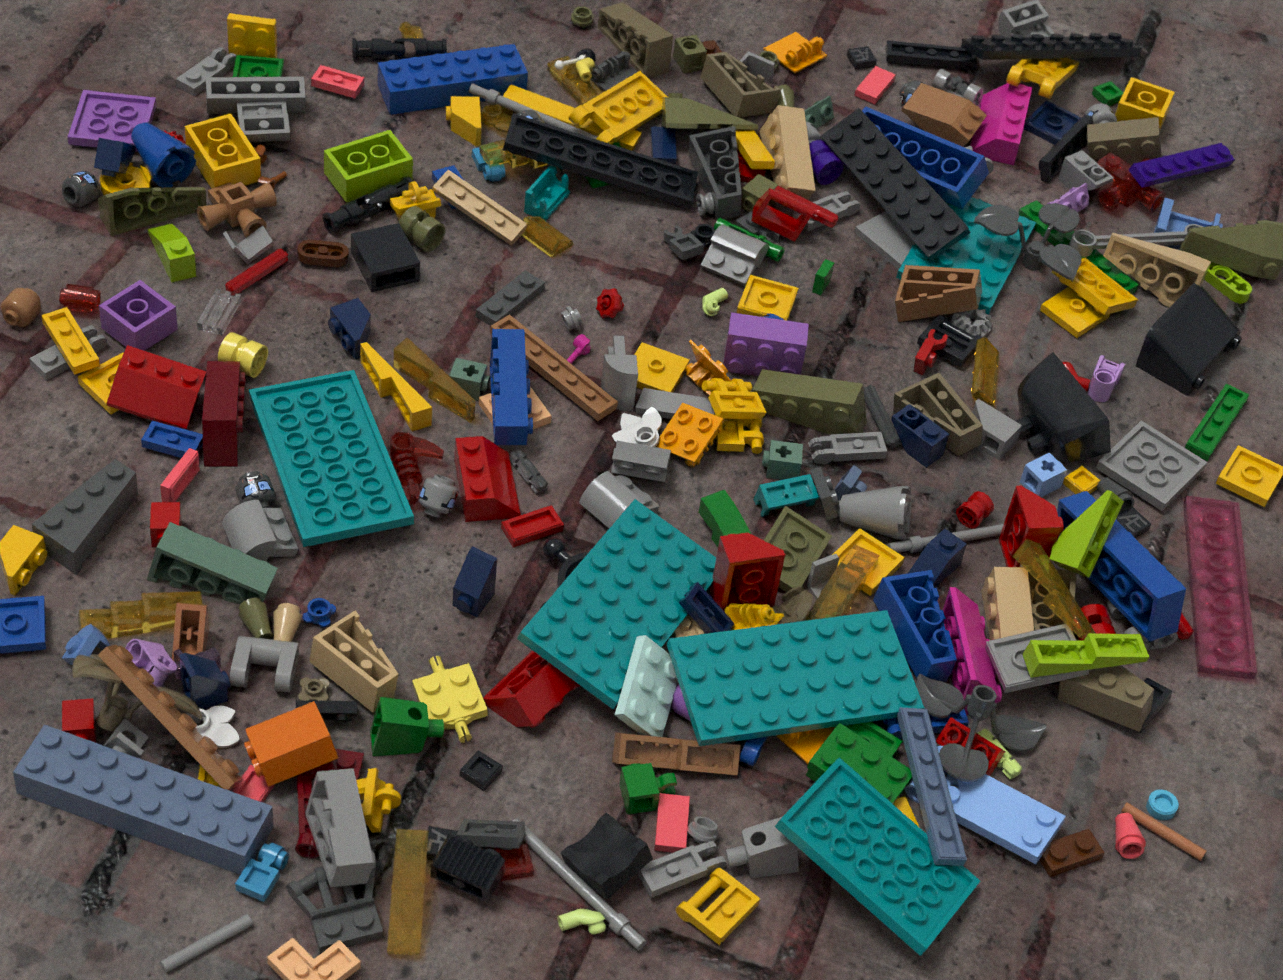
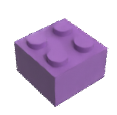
M141 280L99 305L101 328L125 347L129 345L145 351L178 329L176 306Z

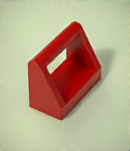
M769 188L754 205L751 221L795 242L811 218L814 209ZM770 200H773L801 215L795 219L767 204Z

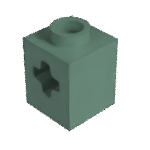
M456 358L449 375L448 395L479 401V397H481L483 391H488L490 376H487V364Z
M771 440L769 451L764 450L762 466L767 467L766 478L784 480L798 477L802 466L803 444Z

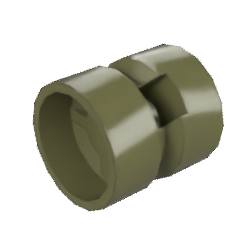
M417 206L407 209L399 220V224L407 239L413 241L415 245L426 252L436 249L444 238L446 231L444 224L430 217L427 212Z

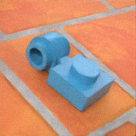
M495 145L472 149L474 163L478 171H483L485 180H490V182L500 181L501 178L505 177V167Z
M265 843L259 851L258 861L250 859L235 883L236 891L265 902L280 878L279 870L282 871L288 863L289 853L285 851V847L275 843L270 845Z

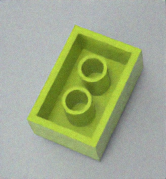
M387 130L324 150V174L347 203L366 194H371L388 184L394 185L405 176L413 180V158L392 131Z

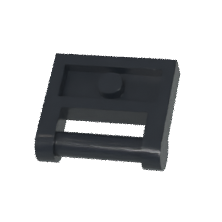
M938 315L919 336L917 344L922 346L925 339H928V333L932 329L935 330L934 339L941 340L944 334L948 335L946 346L943 349L936 350L934 353L962 367L971 355L980 349L984 338L979 335L974 336L947 322V318Z

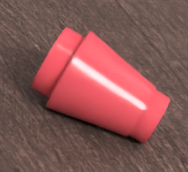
M1130 813L1117 815L1115 818V848L1117 852L1127 859L1141 856L1144 852L1146 841L1133 816Z

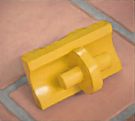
M413 181L409 183V190L402 191V196L390 198V205L395 210L398 220H400L407 209L413 206L421 208L430 217L435 218L436 207L441 206V199L435 196L432 189L427 190L426 186L419 187L417 182Z
M377 768L368 769L367 778L356 780L360 800H364L361 805L365 824L372 833L381 832L383 814H390L391 809L400 806L402 798L401 794L394 790L393 784H386L378 778L379 771Z

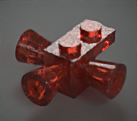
M1111 152L1096 162L1114 177L1112 186L1102 189L1098 195L1099 202L1105 209L1113 211L1120 203L1128 208L1137 200L1151 213L1160 207L1165 198V192L1149 186L1142 188L1128 171L1131 167L1130 164ZM1144 158V159L1141 160V162L1147 161V160H1151V159H1149V158Z

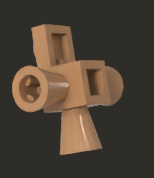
M230 182L208 190V198L214 205L197 207V215L200 224L206 231L227 220L231 227L240 225L244 236L248 237L261 226L265 228L267 226L265 220L254 213V209L274 207L277 205V199L272 186L267 182L252 192L242 182L234 185Z

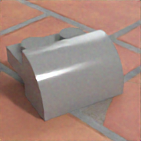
M1038 0L1002 10L999 16V32L1005 38H1011L1013 34L1024 37H1031V34H1040L1044 37H1050L1051 34L1055 33L1046 22L1049 15Z
M286 100L237 103L238 124L250 143L290 141Z
M721 225L710 239L711 245L701 263V267L746 286L749 276L753 275L755 269L760 267L770 246L768 243Z
M613 336V344L608 346L607 354H604L601 388L618 401V410L633 411L638 378L636 355H626L624 336Z
M617 440L612 457L611 473L665 482L671 450Z
M609 471L595 478L586 488L579 501L583 507L608 528L614 524L634 499L655 514H657L660 507L647 493L642 492L628 477L622 474L614 476Z
M250 500L231 509L222 521L231 547L256 559L267 561L268 557H295L298 551V546L281 508H262L259 500Z

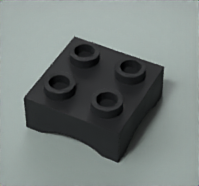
M607 812L598 819L595 826L584 838L567 846L561 852L565 864L607 900L653 859L648 844L641 838H637L626 831Z

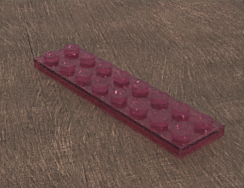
M1185 496L1183 509L1197 672L1254 680L1257 668L1239 502Z

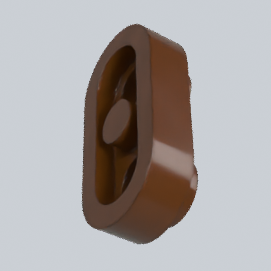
M305 240L297 247L298 259L304 264L341 267L349 260V249L343 243Z

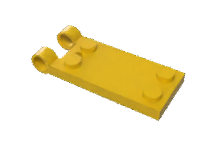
M1071 58L1022 59L1015 66L1011 67L1006 83L1018 87L1021 81H1033L1039 84L1040 90L1038 95L1050 99L1054 91L1077 70L1079 61Z
M639 71L585 104L579 105L570 114L569 120L576 127H580L590 118L603 130L596 140L613 145L614 142L662 113L663 97L668 96Z

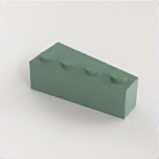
M169 522L156 547L147 580L156 583L158 579L170 581V586L182 589L183 585L198 589V594L206 596L215 593L221 594L225 601L241 604L250 598H260L261 602H264L278 568L264 560L244 554L238 549L218 543L212 538L190 531L184 526H178Z

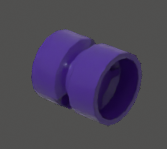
M812 141L809 143L813 176L821 185L830 184L841 175L844 165L831 152L832 150L824 141Z

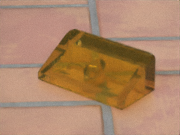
M526 216L523 219L527 223V229L521 236L549 257L557 256L570 248L574 243L540 216Z

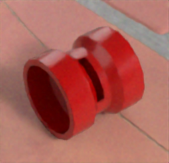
M977 491L968 498L967 502L962 503L957 508L956 515L964 526L974 529L994 511V504L988 495Z

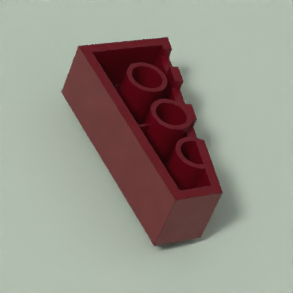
M207 361L202 415L204 467H238L239 433H243L246 373L240 372V361Z

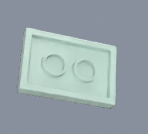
M646 635L637 636L615 716L640 735L663 737L678 679L670 654Z

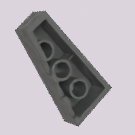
M735 126L689 135V158L695 171L698 172V178L705 194L710 192L713 196L714 214L717 220L719 218L729 219L741 216L742 192Z
M114 459L32 523V531L44 536L47 555L77 575L82 569V563L87 557L90 558L96 551L95 546L102 537L106 538L115 520H119L138 496L136 472Z

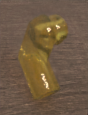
M409 22L400 24L399 30L404 38H424L420 27L411 25Z

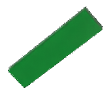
M1225 384L1186 443L1185 448L1203 460L1208 461L1247 402L1249 394L1229 384Z

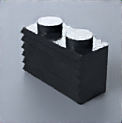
M451 834L447 836L431 863V878L487 903L505 872V859L498 852L492 849L482 850L466 837H453Z

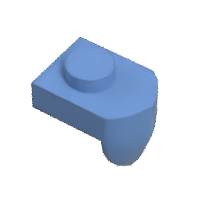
M89 624L68 641L65 647L67 651L62 659L68 664L73 665L78 655L90 656L95 647L103 650L106 646L111 645L99 629Z

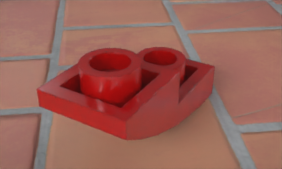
M950 717L936 739V743L940 746L955 743L965 747L971 729ZM975 733L971 749L981 751L987 756L989 765L986 775L991 776L1006 751Z

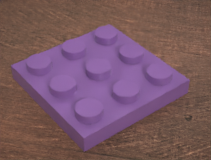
M83 90L68 134V144L97 147L98 139L104 138L135 146L131 140L132 131L138 124L144 122L151 124L157 105L156 97Z

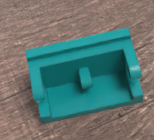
M550 165L525 192L524 213L546 222L570 195L567 174L562 176V181L558 180L556 177V167Z
M807 474L760 484L753 500L756 506L762 504L760 515L767 516L770 510L785 506L788 507L806 503L807 507L813 506L815 501L819 499V495L811 475Z

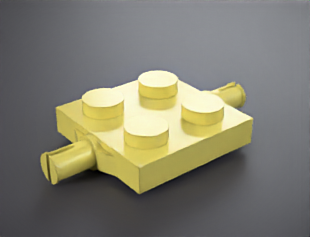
M436 656V662L434 657H432L429 663L434 673L412 680L419 702L427 705L429 719H443L444 729H456L459 741L465 743L466 738L468 742L472 736L467 725L476 719L488 716L486 704L470 664L467 663L451 669H445L440 656Z

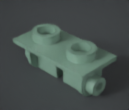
M831 96L821 101H816L813 106L804 110L806 122H810L815 128H818L834 118Z

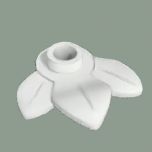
M650 407L642 418L623 413L620 423L622 430L612 434V438L616 443L618 440L656 447L660 439L658 430L662 425V419L658 411L653 407Z
M213 706L206 711L199 708L202 715L201 721L194 715L186 713L196 724H201L195 729L203 737L207 736L213 740L218 748H229L240 741L237 731L229 724L235 715V710L225 706Z

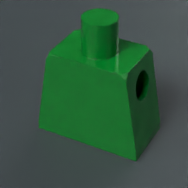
M380 697L370 729L372 756L421 752L427 737H443V719H429L427 705L423 702Z

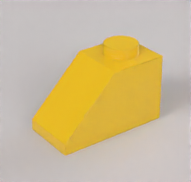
M451 96L450 106H446V121H450L451 131L474 146H481L480 98Z

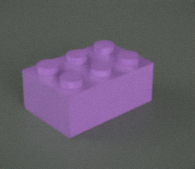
M731 312L723 365L727 368L728 372L759 376L762 369L801 375L807 347L809 324Z

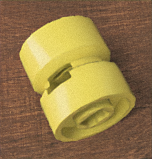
M234 332L229 333L224 338L218 352V361H240V372H245L247 376L252 378L257 377L261 373L268 358L267 346L253 340L248 342L246 337Z

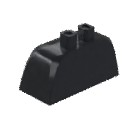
M1052 352L1027 374L1018 387V406L1021 418L1016 422L1022 425L1019 438L1032 433L1033 436L1026 439V443L1033 455L1046 451L1058 461L1064 463L1083 461L1111 452L1108 417L1055 353Z

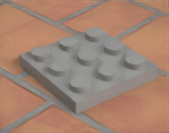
M1140 421L1111 449V452L1106 453L1098 461L1096 469L1163 511L1205 469L1207 462L1145 422Z

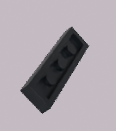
M890 40L886 42V62L958 68L961 70H976L977 57L961 47Z
M1084 115L1040 159L1038 168L1041 173V181L1050 182L1061 171L1064 158L1079 152L1087 144V125L1093 124V116Z

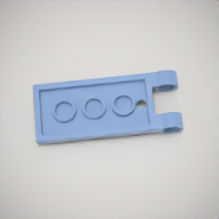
M937 746L938 752H940L943 746ZM943 769L944 774L947 775L946 782L957 823L1037 864L1064 824L1066 816L986 774L978 781L964 782L952 777ZM912 778L906 786L905 792L911 800L919 803Z

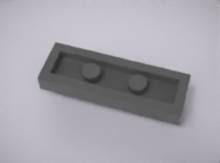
M525 270L476 309V317L491 326L509 314L511 316L514 315L544 290L545 282Z

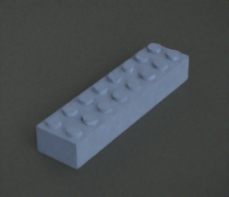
M45 724L13 771L17 794L241 875L250 859L256 860L261 847L273 829V806Z

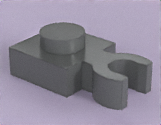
M752 211L736 220L735 225L758 236L763 235L770 242L771 239L776 243L779 242L780 234L751 221Z
M674 226V233L664 230V241L669 243V249L682 260L704 253V244L691 233L684 235L681 227Z

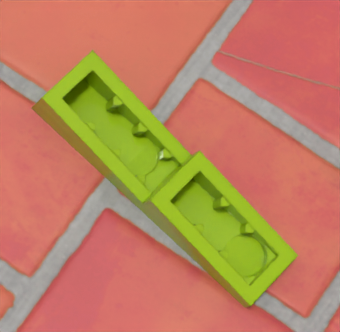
M1088 633L1084 641L1030 640L1022 654L1030 678L1147 662L1149 659L1140 634Z

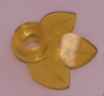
M498 104L487 105L481 111V121L487 126H493L495 129L507 133L514 112Z

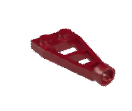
M335 749L338 759L297 775L299 836L295 851L298 855L304 858H316L319 856L305 815L312 791L311 782L316 777L317 772L354 768L355 777L358 780L364 762V753Z

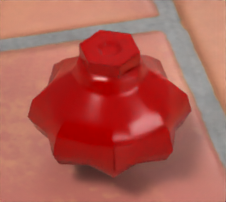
M615 288L610 290L603 289L601 295L597 297L596 310L600 313L602 319L615 318L617 313L624 308L622 297Z

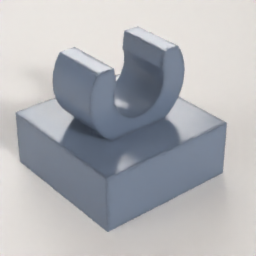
M855 465L844 474L834 488L838 500H841L842 495L865 492L867 489L865 483L857 480L862 471Z

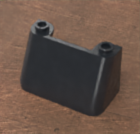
M1193 283L1150 328L1144 339L1135 366L1188 396L1194 389L1199 390L1206 379L1203 375L1205 369L1222 350L1229 352L1231 349L1236 350L1242 340V337L1239 336L1241 330L1203 287Z

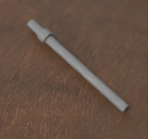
M475 84L470 86L469 93L485 99V102L495 106L498 104L516 113L523 110H534L501 96L500 92L493 89L487 90ZM536 111L546 124L593 139L597 138L593 134Z
M1003 524L952 532V534L963 542L1000 536ZM919 535L907 537L905 541L888 543L887 546L897 553L906 551L909 553L922 552L926 545L937 535L923 538Z
M525 825L523 841L597 912H600L605 917V920L609 922V928L617 936L622 935L638 951L641 950L647 941L631 927V921L622 913L618 914Z

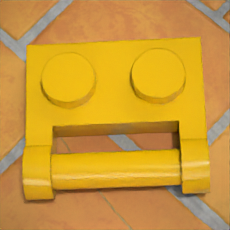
M716 868L710 874V879L687 902L682 901L676 907V913L683 921L692 923L720 945L759 905L760 898L726 871ZM718 888L725 889L703 913L697 910Z

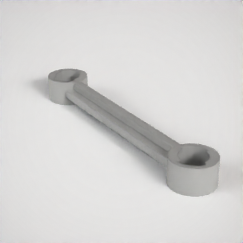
M1189 224L1181 232L1120 235L1162 246L1182 245L1190 228L1202 226ZM1079 229L1073 232L1069 246L1075 248L1081 257H1087L1092 254L1093 249H1106L1111 235L1095 236L1090 231Z

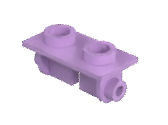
M1087 183L1078 188H1071L1059 200L1056 199L1047 204H1062L1075 209L1077 212L1081 211L1089 205Z

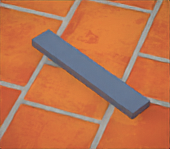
M900 707L897 718L934 865L963 866L967 858L928 710Z

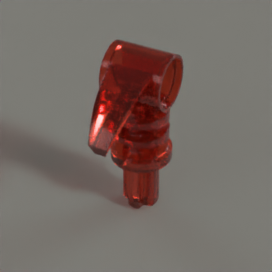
M397 432L390 438V459L408 503L415 505L420 495L419 485L423 481L417 457L426 456L443 460L444 451L428 440L414 437L408 432Z

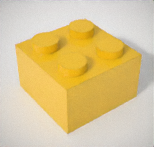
M1131 77L1115 113L1117 121L1158 117L1159 129H1161L1175 92Z

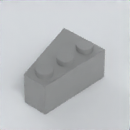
M354 768L319 771L315 777L305 815L330 887L367 883L371 870L375 868V855L370 847Z

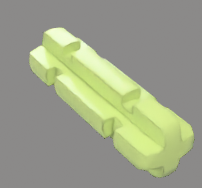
M986 728L977 733L1006 751L997 766L1004 768L1002 772L1009 779L1017 777L1021 773V765L1015 759L1011 760L1012 755L997 739L993 740V734Z

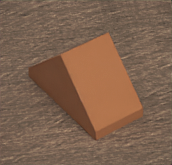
M176 603L172 660L175 663H180L179 655L183 653L204 658L209 635L207 605Z

